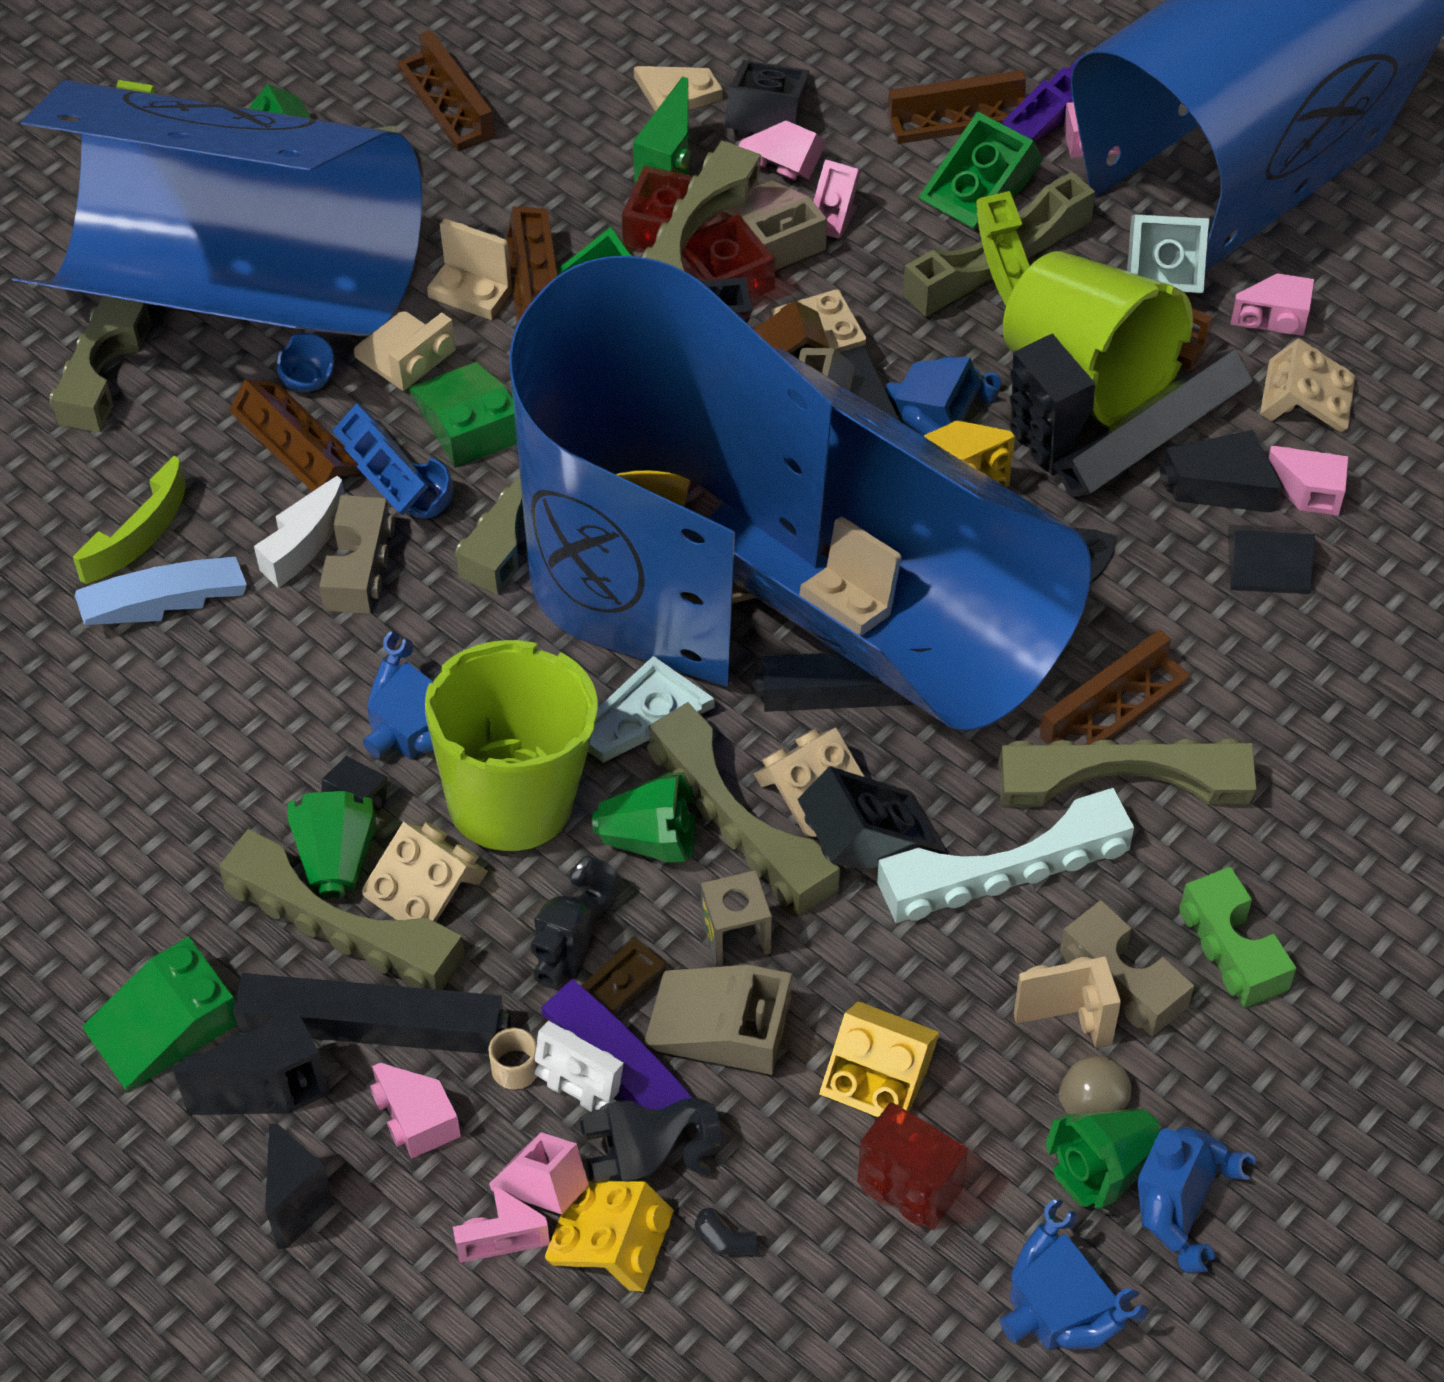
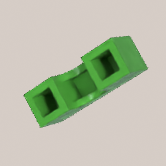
M1230 866L1185 884L1179 909L1185 924L1188 927L1193 926L1200 937L1201 947L1205 956L1210 961H1215L1222 972L1223 983L1227 991L1232 996L1236 995L1242 1006L1247 1008L1290 990L1296 967L1275 934L1258 940H1250L1241 937L1233 930V927L1246 922L1252 899Z

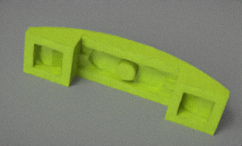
M1010 191L982 197L976 201L978 224L984 253L995 285L1005 305H1007L1015 285L1030 267L1016 231L1022 225Z
M173 456L149 480L153 495L111 537L98 531L73 556L81 582L88 584L122 569L142 555L164 533L175 517L185 492L186 482L179 458Z

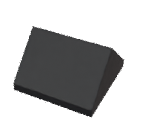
M1229 524L1230 590L1310 594L1315 534L1307 528Z
M269 1124L265 1211L277 1248L287 1249L334 1205L323 1163L279 1124Z

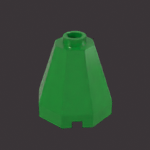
M685 772L667 773L599 802V808L594 810L592 815L594 833L600 835L603 843L609 846L666 862L686 861L687 857H691L694 851L696 819L695 814H689L687 804L694 803L693 791Z
M335 791L308 793L302 796V804L297 806L295 800L288 802V822L312 891L319 892L321 897L328 899L345 896V892L354 889L376 828V810L373 799L363 796V804L354 802V793Z
M1144 1109L1067 1113L1052 1121L1045 1143L1049 1156L1056 1153L1059 1164L1053 1167L1056 1180L1079 1206L1088 1207L1095 1203L1094 1208L1102 1209L1116 1202L1139 1176L1162 1127L1159 1121Z

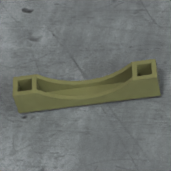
M721 140L714 153L709 152L707 154L699 176L694 175L692 177L684 199H678L672 212V218L668 223L664 222L661 225L653 247H647L642 257L658 260L684 271L681 255L687 242L698 228L712 217L729 208L744 204L759 181L761 154Z
M1073 172L1045 186L1033 202L1019 215L1022 225L1016 231L1027 259L1092 222L1095 191ZM982 241L960 250L940 251L933 249L906 264L904 269L903 297L927 317L992 280L993 277L986 260Z
M520 475L511 486H506L502 490L497 503L489 512L486 511L482 514L477 527L468 538L464 537L459 542L455 550L458 576L496 595L501 592L519 569L518 543L524 525Z
M689 702L648 726L649 744L647 745V750L653 761L659 766L664 765L670 773L685 772L693 791V799L696 801V806L701 815L707 821L713 820L721 829L725 842L732 849H739L746 857L750 870H756L758 878L763 876L771 885L775 898L782 906H789L799 917L839 891L840 868L825 858L821 847L813 839L794 836L773 828L751 815L735 800L724 785L715 765L713 728Z
M1148 739L1138 740L1133 744H1116L1111 740H1099L1091 745H1075L1072 741L1067 740L1055 741L1050 745H1033L1029 741H1015L1008 746H1002L999 757L1001 807H1042L1056 795L1076 784L1099 777L1116 775L1144 776L1168 782L1192 793L1207 805H1248L1256 792L1252 743H1240L1237 739H1222L1210 744H1199L1197 740L1193 739L1178 740L1174 744H1157L1156 741Z
M247 829L219 865L224 889L236 900L244 901L246 899L258 905L268 916L274 919L284 918L295 924L297 929L303 934L310 937L317 935L329 941L340 953L345 955L352 953L366 960L368 965L380 973L390 972L400 977L409 987L443 990L465 959L462 935L426 917L410 920H377L356 916L333 907L316 896L298 878L289 864L282 845L250 829Z

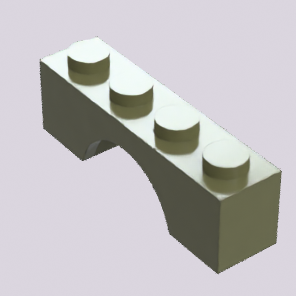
M102 296L98 306L93 307L90 314V322L85 332L79 335L77 348L72 358L66 361L63 376L58 386H55L50 394V407L54 409L58 425L101 432L113 407V401L107 380L98 374L102 367L113 358L122 354L140 351L152 326L147 303Z

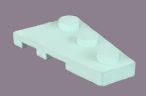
M653 656L598 707L596 724L588 752L604 763L648 741V726L683 704L689 702L701 715L715 708L714 698Z

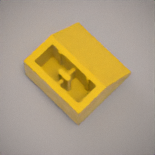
M957 420L924 435L925 438L1001 485L1009 487L1015 435L1011 431Z
M857 1001L844 1014L819 1094L902 1126L925 1078L940 1032Z

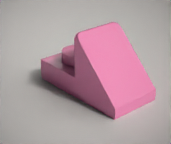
M825 159L813 202L827 218L826 235L841 239L858 205L852 203L862 170Z
M493 1186L498 1218L489 1220L478 1217L467 1220L463 1225L453 1227L459 1263L548 1246L550 1241L546 1217L502 1189Z

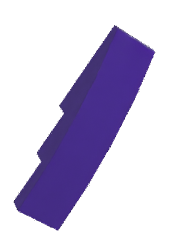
M1077 60L1068 69L1063 67L1049 82L1044 79L1001 124L1035 142L1065 120L1067 103L1073 102L1071 75Z
M572 979L541 1007L542 1016L564 1030L573 1032L580 1039L602 1051L610 1053L614 1058L623 1062L620 1087L617 1093L622 1100L633 1101L645 1108L658 1110L679 1100L692 1098L641 1041L575 980Z

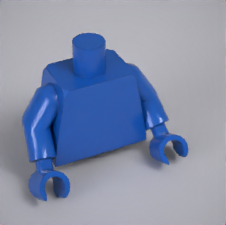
M947 356L939 360L920 361L912 364L904 381L889 382L885 387V391L891 404L897 405L904 423L924 436L957 420L963 421L977 392L982 401L988 403L995 402L1001 386V378L998 374L992 372L986 373L984 376L980 375V370L974 367L970 357L956 358L954 356Z
M389 632L383 640V647L389 653L388 659H382L367 702L370 726L373 731L363 739V745L375 758H380L391 747H394L408 759H415L423 753L434 751L425 715L426 691L429 683H433V681L407 661L403 665L399 663L401 658L411 655L414 646L410 639L404 638L401 647L396 650L395 646L399 640V634L396 632Z
M1181 1127L1176 1131L1163 1128L1155 1139L1138 1178L1142 1227L1154 1234L1171 1252H1179L1178 1263L1181 1270L1187 1273L1207 1272L1208 1269L1203 1265L1202 1261L1214 1260V1250L1209 1244L1190 1245L1187 1239L1217 1173V1165L1220 1163L1221 1172L1226 1178L1250 1180V1177L1243 1173L1241 1165L1242 1163L1256 1164V1158L1248 1152H1227V1146L1197 1128Z
M1052 1200L1044 1209V1217L1047 1223H1040L1026 1241L1012 1270L1010 1300L1016 1309L1000 1318V1325L1006 1336L1013 1343H1017L1034 1332L1045 1348L1049 1350L1060 1346L1065 1349H1097L1124 1329L1127 1319L1133 1321L1145 1319L1148 1315V1307L1141 1304L1129 1312L1130 1301L1137 1297L1140 1292L1126 1288L1121 1290L1115 1297L1065 1233L1059 1237L1057 1234L1060 1228H1071L1077 1220V1214L1075 1211H1070L1066 1215L1065 1220L1059 1223L1055 1214L1062 1205L1063 1200Z

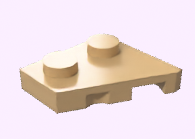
M634 67V78L655 112L682 76L688 78L689 110L723 100V90L709 68Z

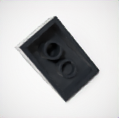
M743 60L729 88L725 128L733 129V132L739 135H752L753 132L759 133L784 121L798 125L810 70Z
M829 766L797 799L805 813L804 820L806 824L815 832L822 845L821 851L823 855L834 865H843L858 870L878 867L880 859L916 848L938 854L946 853L911 791Z

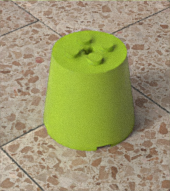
M1054 251L1036 260L1015 285L1004 312L1003 338L1006 346L1014 352L1053 333L1095 382L1094 409L1090 415L1102 424L1110 426L1173 382L1182 365L1181 362L1177 361L1183 342H1190L1193 313L1187 295L1173 285L1067 252Z
M502 640L487 642L470 647L454 655L442 665V672L436 677L434 682L429 683L425 696V715L448 812L456 828L474 843L501 851L531 849L554 838L567 824L572 812L598 711V699L593 682L585 670L569 656L562 652L556 656L537 649V643L529 641Z

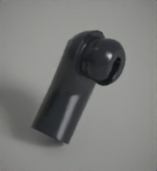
M705 1208L699 1212L695 1220V1230L699 1238L712 1253L716 1255H757L756 1232H733L721 1218L719 1211L714 1208Z

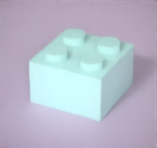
M1132 215L1127 271L1173 285L1183 292L1203 293L1209 219Z

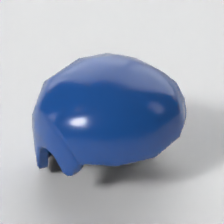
M300 333L291 336L287 346L280 350L276 362L278 377L287 387L301 393H308L323 388L330 380L334 370L332 346L325 338L313 333Z
M429 458L428 463L425 464L412 463L429 487L408 509L407 513L420 519L438 516L450 506L454 495L451 475L447 467L435 458Z

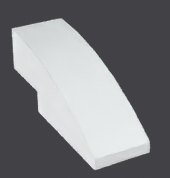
M338 476L276 516L278 530L254 546L259 570L278 588L297 575L318 554L332 535L340 495H345L342 479Z

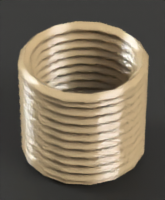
M508 1028L497 1033L491 1040L488 1049L492 1076L502 1087L512 1090L523 1089L532 1084L537 1078L535 1070L539 1063L534 1061L537 1044L532 1034L524 1029ZM511 1051H521L531 1056L525 1063L515 1067L504 1066L498 1062L502 1055Z

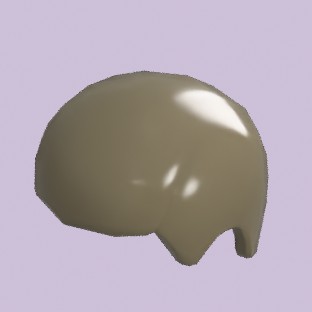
M1088 1056L1073 1064L1059 1085V1100L1066 1113L1124 1110L1131 1102L1132 1084L1124 1068L1115 1060H1110L1108 1057Z

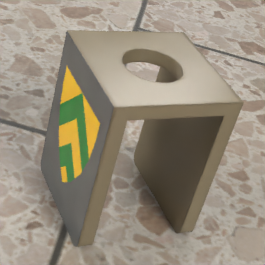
M756 870L701 883V921L715 966H723V932L753 924L763 954H771L772 916ZM732 892H739L748 898L749 903L743 910L732 911L725 907L723 903L724 898Z

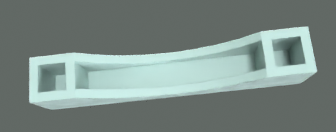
M1114 788L1075 799L1066 814L1049 831L1032 842L1010 851L987 856L963 857L938 854L916 848L880 859L877 883L895 923L908 919L916 921L940 909L961 907L972 899L985 895H1000L1009 888L1023 883L1034 884L1055 873L1065 870L1070 872L1079 870L1090 862L1103 858L1115 859L1130 850L1134 826Z

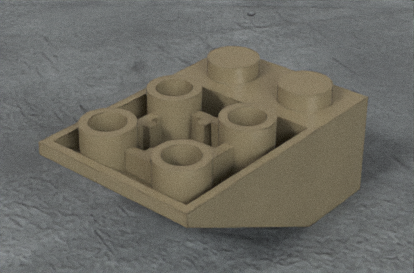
M774 180L754 187L744 204L729 208L716 215L763 275L826 250L827 218L809 196Z
M753 965L664 971L643 1045L652 1051L772 1075L791 1001L792 973Z

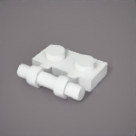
M548 1021L538 1031L534 1061L539 1064L535 1070V1075L545 1080L547 1087L559 1094L564 1091L580 1100V1106L590 1112L599 1110L601 1106L607 1103L617 1102L613 1098L619 1092L623 1062L614 1058L610 1053L602 1051L580 1039L573 1032L564 1030Z

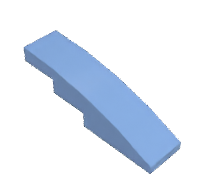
M225 557L175 563L121 575L76 590L75 598L84 625L161 621L164 610L203 608L205 598L243 596L247 585L237 558Z

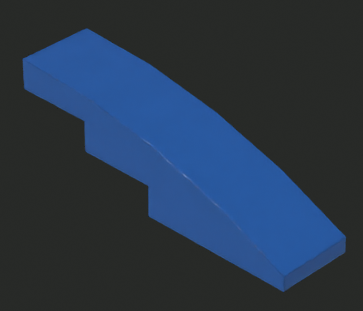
M356 403L332 430L346 446L344 449L358 463L357 468L400 514L404 515L429 487L404 452L361 405Z

